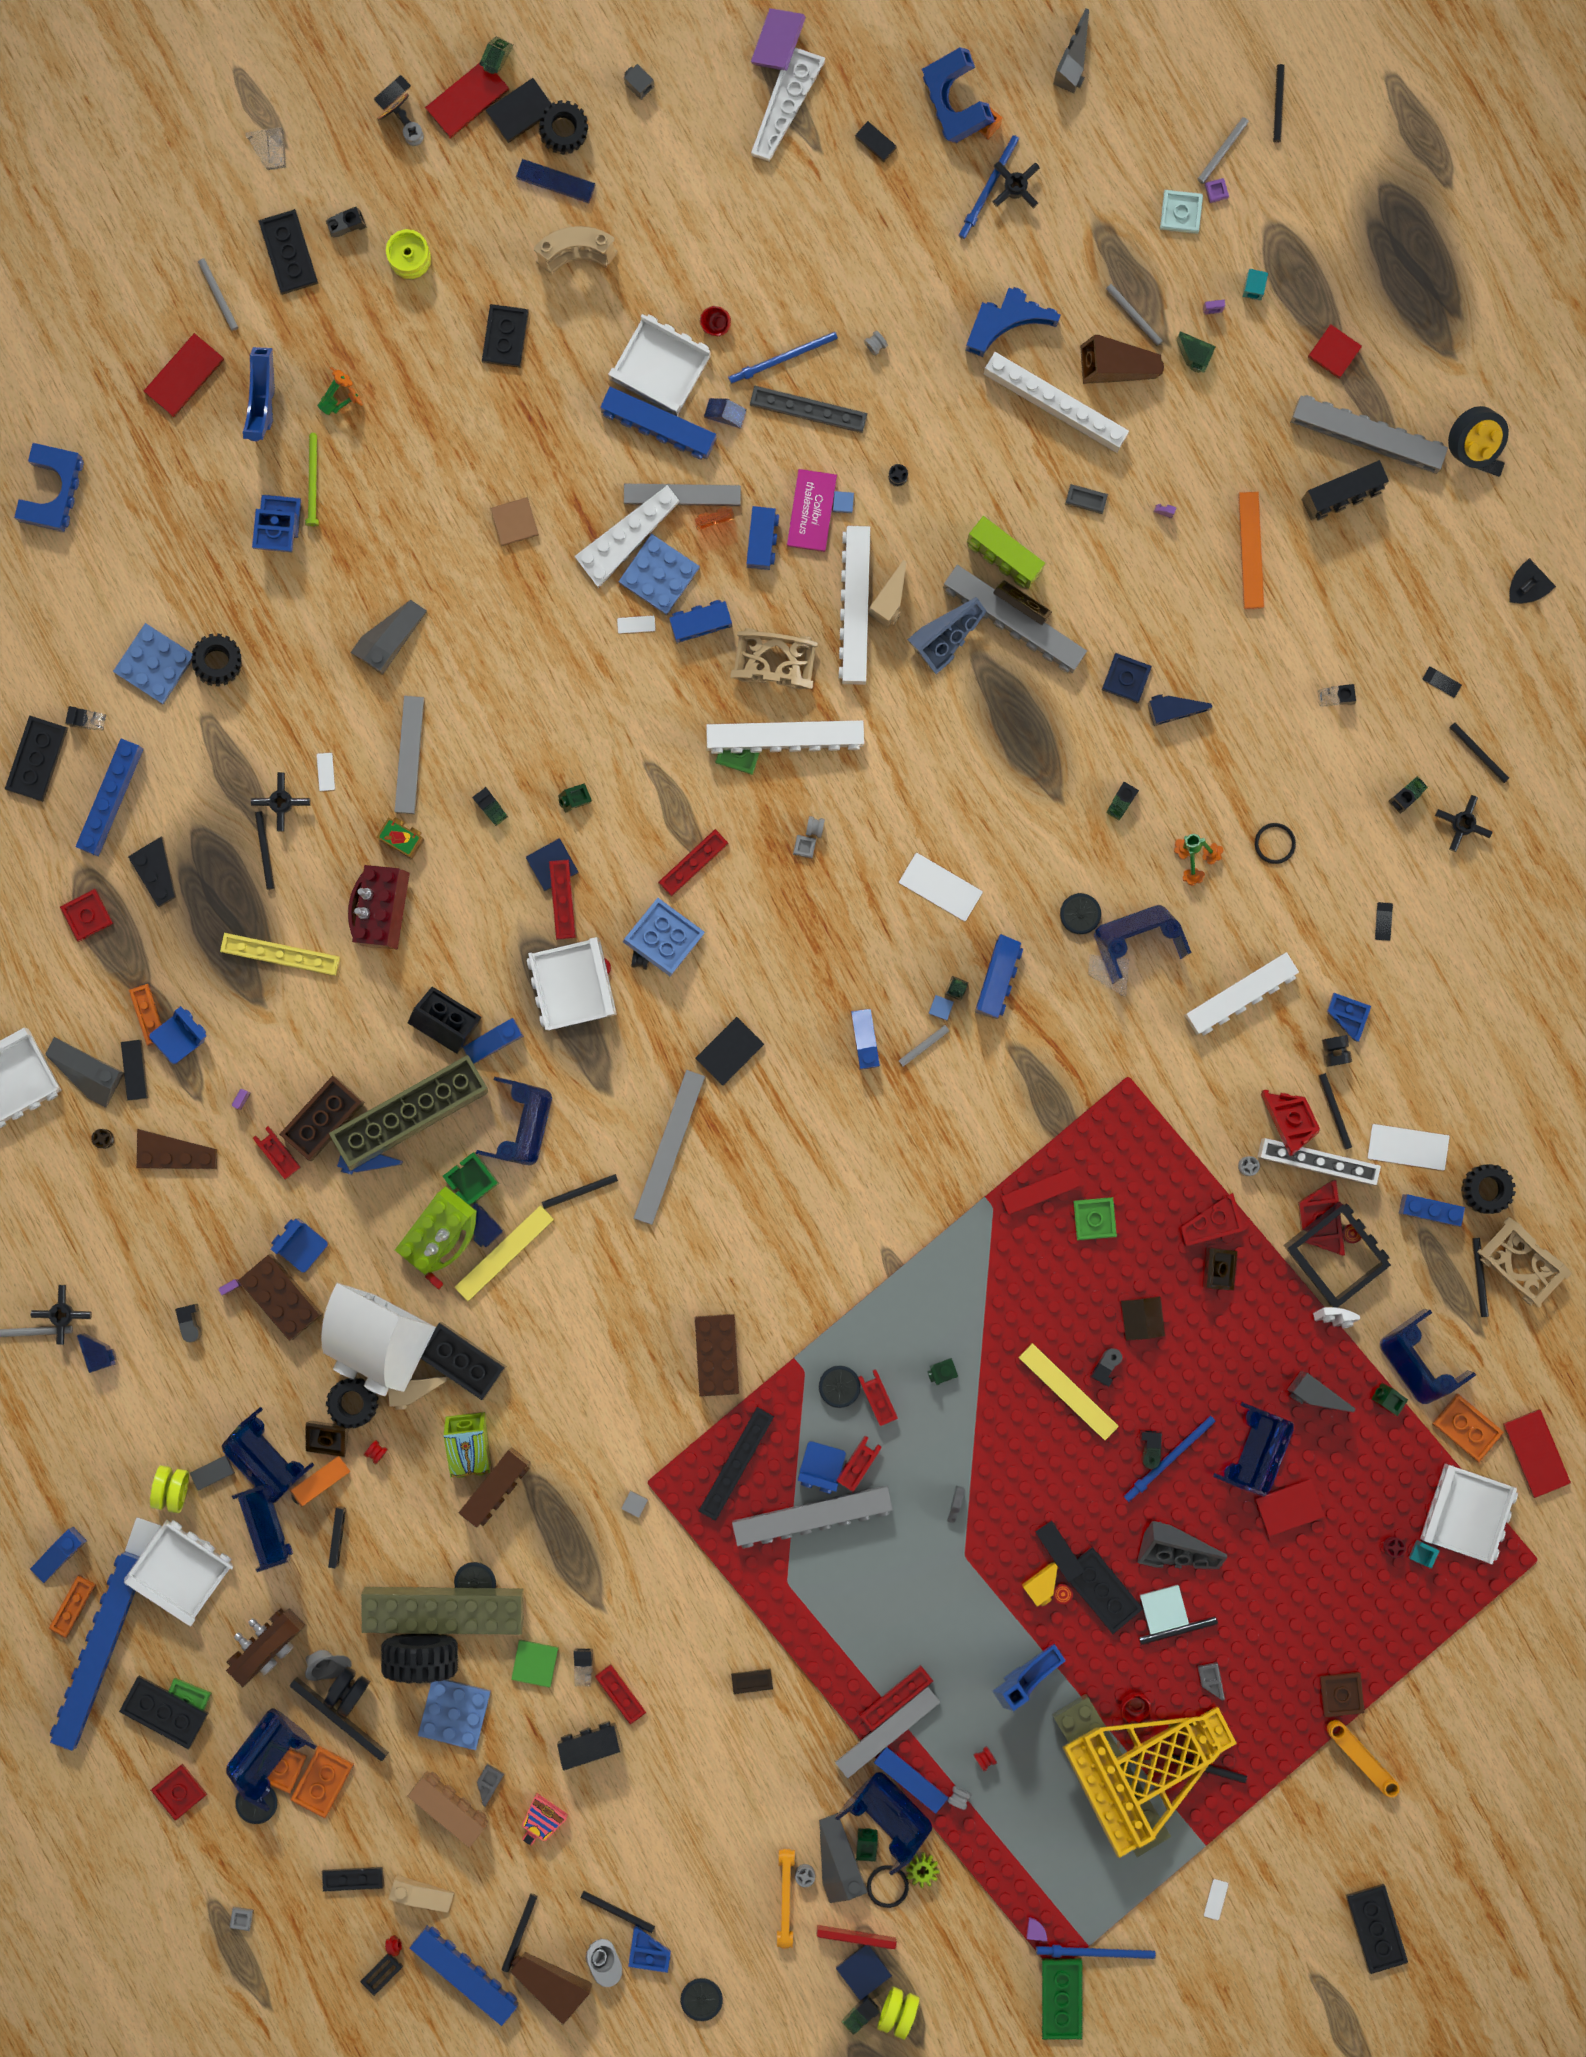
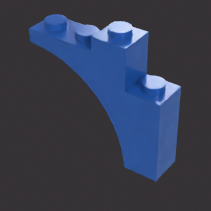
M1016 287L1013 289L1008 288L1001 309L997 308L998 306L994 303L987 302L986 304L982 302L965 351L984 357L989 346L1006 331L1026 324H1045L1057 327L1061 315L1052 308L1044 309L1035 302H1025L1027 294L1022 289Z
M253 347L250 353L249 402L243 429V439H249L250 441L263 440L266 430H270L273 423L272 398L275 393L273 348Z
M1052 1644L1022 1667L1019 1666L1005 1676V1682L992 1692L1003 1708L1015 1711L1029 1701V1695L1032 1690L1066 1660L1056 1645Z

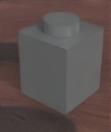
M638 64L630 67L624 74L625 85L640 100L655 87L654 79Z

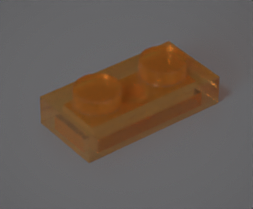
M722 507L712 514L708 512L699 514L698 518L695 519L696 528L701 530L733 520L734 513L732 508Z

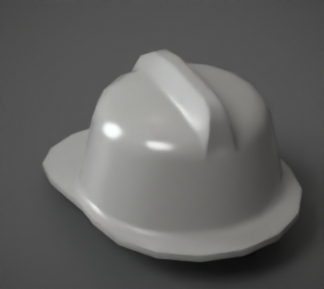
M327 1650L316 1651L306 1657L307 1669L305 1677L311 1681L337 1678L347 1666L351 1668V1660L346 1656H333Z
M607 1939L596 1940L589 1945L585 1956L586 1963L599 1985L603 1987L614 1986L622 1976L621 1962L610 1941Z

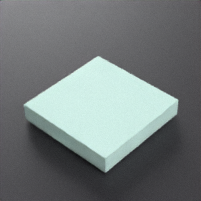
M1164 190L1160 230L1198 234L1203 194Z
M1179 1585L1140 1595L1150 1634L1189 1624Z

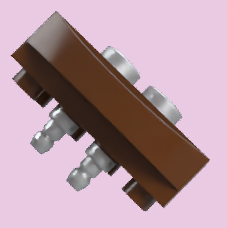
M280 1608L269 1619L273 1623L271 1626L267 1622L261 1626L252 1618L248 1623L256 1631L255 1634L259 1637L257 1640L253 1636L247 1640L239 1632L234 1636L244 1653L241 1654L237 1651L226 1661L230 1666L226 1671L242 1688L259 1672L263 1675L268 1674L277 1664L273 1659L276 1655L282 1659L292 1650L293 1645L290 1641L306 1625L290 1608L285 1612Z

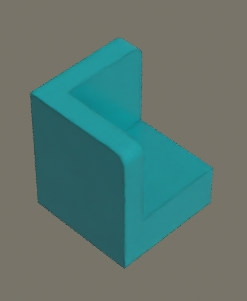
M1249 269L1242 297L1262 300L1268 273Z
M1416 1540L1409 1559L1432 1569L1439 1550Z

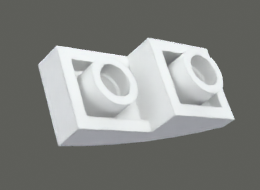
M1327 1307L1313 1313L1315 1321L1332 1322L1334 1327L1342 1326V1328H1349L1354 1326V1322L1360 1320L1358 1314L1341 1308Z

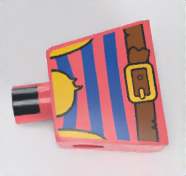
M536 1793L522 1824V1827L528 1830L522 1840L531 1846L537 1837L545 1842L566 1820L568 1814Z

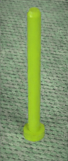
M310 433L308 519H305V525L312 527L319 526V520L316 519V433Z

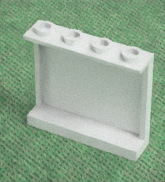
M642 314L641 321L615 368L610 370L608 374L609 380L678 416L711 357V352L705 344L701 342L697 344L691 341L692 338L687 334L682 333L680 335L675 332L672 326L668 324L662 325L658 323L655 317Z
M595 937L588 941L537 953H528L527 965L529 970L533 972L531 983L533 989L537 990L538 996L535 997L537 1007L541 1008L542 1016H540V1023L542 1027H545V1030L550 1031L617 1015L600 938Z
M22 1028L0 1041V1128L6 1125L5 1122L11 1118L16 1120L22 1117L24 1111L28 1109L32 1111L40 1107V1102L46 1099L47 1101L53 1100L58 1097L57 1093L62 1091L28 1028Z
M1444 1464L1420 1539L1493 1564V1561H1496L1499 1555V1549H1497L1499 1542H1502L1505 1537V1524L1510 1521L1512 1515L1510 1511L1511 1506L1515 1504L1518 1497L1517 1488Z
M166 1520L126 1575L124 1583L191 1627L198 1612L228 1570L233 1568L232 1559L224 1553L221 1555L214 1551L215 1548L207 1542L203 1544L198 1541L199 1537L193 1532L189 1531L186 1533L181 1529L182 1525L178 1522Z

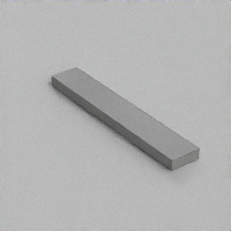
M624 484V504L642 505L668 485L680 501L677 505L741 506V485Z
M404 696L395 813L415 814L424 697Z
M927 1686L879 1727L836 1760L835 1764L848 1779L936 1707L940 1700Z

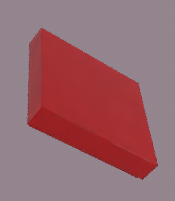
M1330 324L1308 355V358L1340 379L1362 348V345Z
M96 889L60 906L78 942L114 924Z
M183 1763L151 1789V1792L175 1821L207 1795Z

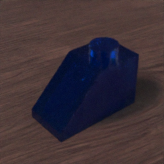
M476 1202L473 1205V1209L476 1210V1224L473 1233L475 1237L473 1240L480 1247L483 1245L489 1247L504 1232V1229Z
M85 1333L77 1335L89 1373L116 1365V1353L109 1345Z

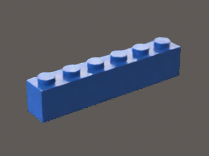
M609 387L600 406L604 417L610 420L614 418L620 420V423L628 428H631V426L638 428L641 434L646 436L651 434L659 442L664 444L669 442L674 445L675 449L682 452L687 450L691 452L693 457L700 460L702 458L708 459L717 439L716 434L612 387Z
M122 738L120 739L75 847L99 857L144 750L141 746Z
M427 1925L413 1941L410 1949L502 2026L517 2008L519 2003L516 2001L517 1997L512 1992L503 1990L498 1980L490 1979L486 1975L487 1972L478 1965L476 1967L470 1962L471 1958L467 1954L457 1951L453 1942L448 1939L444 1940L440 1936L441 1933L432 1926L430 1928Z

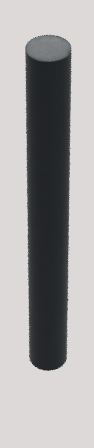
M1284 64L1277 65L1273 142H1281Z
M1456 722L1449 727L1503 783L1509 779Z
M259 811L255 812L266 888L271 890L275 889L263 812Z
M1326 1073L1321 1074L1319 1079L1345 1150L1352 1148Z
M613 1174L542 1202L544 1209L615 1183L618 1181L617 1176Z
M1472 1238L1481 1317H1489L1483 1263L1480 1261L1482 1257L1478 1254V1250L1481 1249L1480 1238Z
M1215 1616L1181 1627L1139 1637L1141 1645L1213 1626L1218 1624Z
M1172 1754V1759L1180 1761L1181 1756ZM1185 1758L1184 1763L1192 1765L1193 1760ZM1209 1765L1204 1771L1242 1783H1246L1247 1775Z
M583 1891L580 1897L650 1933L655 1928L654 1925L586 1891Z
M530 1893L501 1969L504 1972H509L511 1968V1962L514 1960L538 1897L535 1894Z

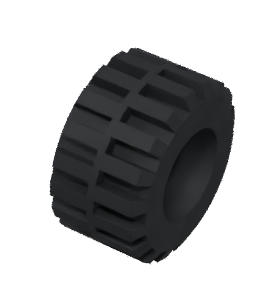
M559 100L557 104L553 102L549 108L546 107L539 123V135H541L542 143L545 142L546 148L553 149L552 152L554 153L559 151L561 155H565V152L571 154L573 150L577 151L585 142L588 131L587 116H584L583 109H578L576 103L572 105L570 104L571 101L563 103L562 100ZM559 118H566L573 123L575 131L571 136L561 137L553 131V122Z
M217 633V636L209 634L207 638L205 636L202 637L201 641L195 644L196 647L192 651V667L196 676H199L203 683L206 681L207 685L210 686L216 684V687L223 683L225 686L230 680L234 681L235 676H238L242 664L239 646L237 647L234 640L231 641L230 637H222V634ZM212 651H221L227 655L229 659L228 664L221 669H212L205 663L207 654Z
M1493 1164L1479 1165L1472 1168V1171L1466 1174V1179H1463L1464 1187H1461V1191H1464L1463 1199L1467 1200L1466 1204L1471 1206L1474 1211L1483 1214L1502 1212L1501 1210L1507 1209L1509 1207L1508 1204L1513 1202L1512 1196H1515L1516 1191H1513V1187H1516V1185L1512 1183V1175H1508V1171L1502 1169L1501 1166ZM1487 1177L1494 1179L1498 1185V1194L1491 1201L1484 1200L1479 1193V1184Z
M356 1377L355 1379L347 1378L339 1381L330 1389L331 1391L327 1395L328 1401H326V1406H328L327 1413L331 1415L332 1421L337 1422V1425L348 1429L358 1428L368 1423L375 1416L376 1409L378 1408L377 1400L379 1399L375 1392L364 1387V1379H357ZM349 1391L357 1392L363 1399V1408L355 1415L348 1414L342 1407V1397Z

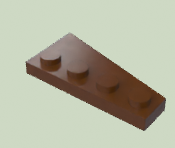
M137 1129L136 1168L217 1169V1149Z

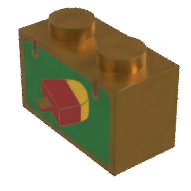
M388 817L376 838L413 859L424 841V838L420 836L422 833L413 827L410 830L404 827L405 823L396 817L393 820Z

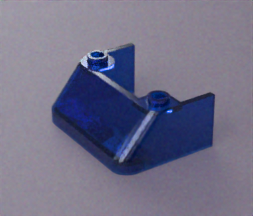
M1156 905L1102 924L1095 930L1094 937L1112 984L1123 978L1116 959L1123 957L1127 953L1126 938L1160 927L1166 938L1173 939L1180 959L1192 953L1181 924L1166 907Z
M494 1077L496 1082L512 1085L511 1096L516 1102L524 1104L515 1142L504 1141L500 1143L496 1154L477 1150L476 1154L527 1166L534 1165L539 1158L552 1104V1094L544 1088Z
M1422 1309L1384 1336L1380 1341L1381 1351L1414 1398L1422 1404H1429L1454 1392L1476 1376L1475 1372L1467 1370L1456 1379L1449 1374H1442L1435 1379L1417 1354L1413 1346L1421 1340L1422 1334L1416 1324L1432 1314L1429 1309Z
M1241 1402L1240 1406L1250 1409L1246 1414L1247 1425L1252 1427L1238 1464L1232 1463L1227 1466L1224 1476L1214 1473L1213 1477L1238 1488L1266 1496L1270 1492L1292 1436L1294 1424L1291 1421Z
M259 1407L240 1423L224 1441L222 1450L269 1502L276 1503L310 1471L314 1464L311 1462L304 1469L300 1462L291 1461L288 1464L262 1436L265 1432L264 1423L257 1416L262 1412L263 1408Z
M266 1483L232 1495L233 1499L238 1498L260 1564L256 1568V1572L284 1564L291 1559L290 1555L293 1554L291 1544L286 1543L272 1500L275 1497L272 1486H267Z
M272 1708L265 1714L230 1760L226 1768V1774L244 1800L268 1812L270 1808L263 1799L270 1791L268 1776L290 1747L297 1750L307 1745L315 1750L317 1746L306 1731L283 1713Z
M877 1772L848 1799L835 1819L838 1821L848 1812L854 1816H861L866 1811L893 1839L889 1844V1851L897 1861L889 1872L892 1876L910 1863L930 1834L932 1824L885 1774Z

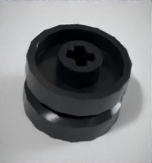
M349 1666L335 1679L323 1701V1704L331 1709L341 1700L342 1702L337 1709V1713L345 1719L371 1682L364 1676H360L354 1684H351L356 1671Z

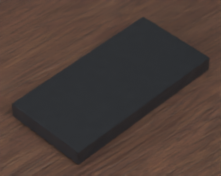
M290 210L258 220L281 295L319 284L296 210Z
M29 715L5 790L43 802L68 728Z
M1090 1547L1077 1558L1085 1572L1070 1581V1583L1110 1632L1114 1634L1142 1611L1143 1608L1093 1547Z
M140 1675L135 1680L119 1711L188 1750L191 1748L209 1714L205 1710Z
M1385 1884L1347 1894L1346 1898L1369 1973L1373 1974L1408 1963Z

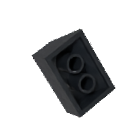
M432 986L414 1007L407 1023L458 1054L482 1017Z
M610 1721L599 1724L597 1729L591 1730V1727L579 1731L580 1734L572 1736V1734L562 1736L557 1746L563 1771L621 1752L623 1745L616 1723L610 1724Z

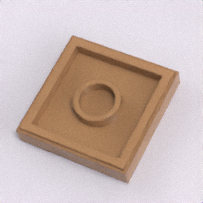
M528 497L490 508L501 546L539 535Z

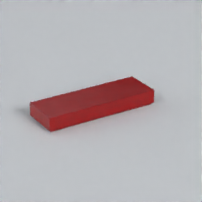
M612 1664L595 1675V1678L630 1725L646 1713V1710Z

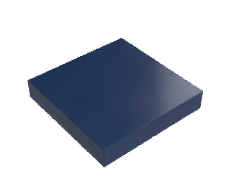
M1115 653L1102 690L1139 703L1152 666Z
M560 838L526 856L544 891L551 888L549 861L569 860L570 877L579 873Z
M863 1945L836 1966L837 1971L860 2001L892 1976L871 1946Z

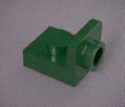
M585 783L565 789L558 795L559 804L565 813L592 802Z
M952 1358L930 1365V1371H927L931 1383L935 1381L936 1385L958 1377Z
M1381 1383L1372 1397L1373 1401L1382 1405L1396 1416L1399 1415L1408 1401L1407 1398L1384 1383Z
M870 1828L858 1829L856 1860L876 1862L878 1830Z

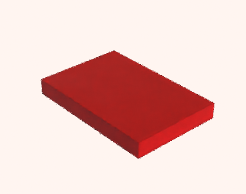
M1311 1478L1255 1498L1269 1537L1325 1517Z

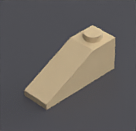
M442 1376L412 1379L409 1381L404 1392L389 1388V1406H395V1410L407 1409V1405L412 1404L448 1381L449 1378Z
M397 1875L389 1900L408 1906L448 1913L454 1892Z

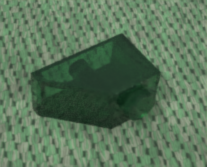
M496 36L487 44L479 65L483 66V69L489 73H498L509 56L513 44Z
M1180 331L1176 341L1186 365L1194 372H1205L1216 346Z

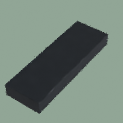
M142 1040L121 1042L127 1101L147 1099L148 1092Z
M341 1506L335 1509L328 1568L334 1569L339 1566L346 1508Z
M1052 1521L1035 1531L1068 1582L1085 1572Z
M383 1867L323 1870V1892L381 1889L384 1887Z

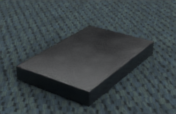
M531 78L486 109V113L509 143L540 122L544 109L546 107L549 108L551 102L535 79Z
M490 304L482 363L521 368L529 314L528 309Z
M736 1017L695 1059L724 1086L765 1044Z

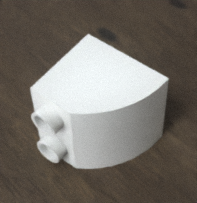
M336 1283L323 1319L322 1349L324 1354L337 1360L333 1370L351 1379H355L359 1372L368 1377L364 1384L365 1388L379 1395L386 1396L389 1388L405 1391L436 1327L375 1294Z

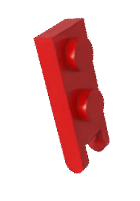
M267 1126L265 1129L270 1135L262 1141L257 1136H254L253 1140L286 1180L298 1171L301 1166L273 1130Z
M875 1369L873 1370L874 1379L865 1382L862 1376L858 1378L879 1425L882 1426L898 1419Z
M867 1436L863 1437L836 1479L838 1483L852 1492L855 1491L882 1448L879 1444L874 1450L865 1445L869 1439Z

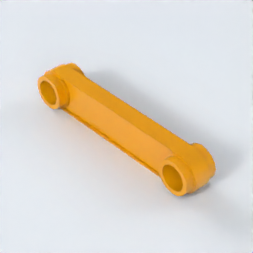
M1338 1720L1329 1722L1327 1725L1329 1736L1387 1797L1397 1796L1400 1791L1398 1782L1342 1722ZM1336 1726H1340L1339 1733L1333 1734V1729ZM1389 1784H1394L1391 1791H1386V1787Z
M783 1849L779 1850V1866H782L781 1931H777V1947L789 1948L793 1947V1931H789L790 1867L795 1866V1850Z

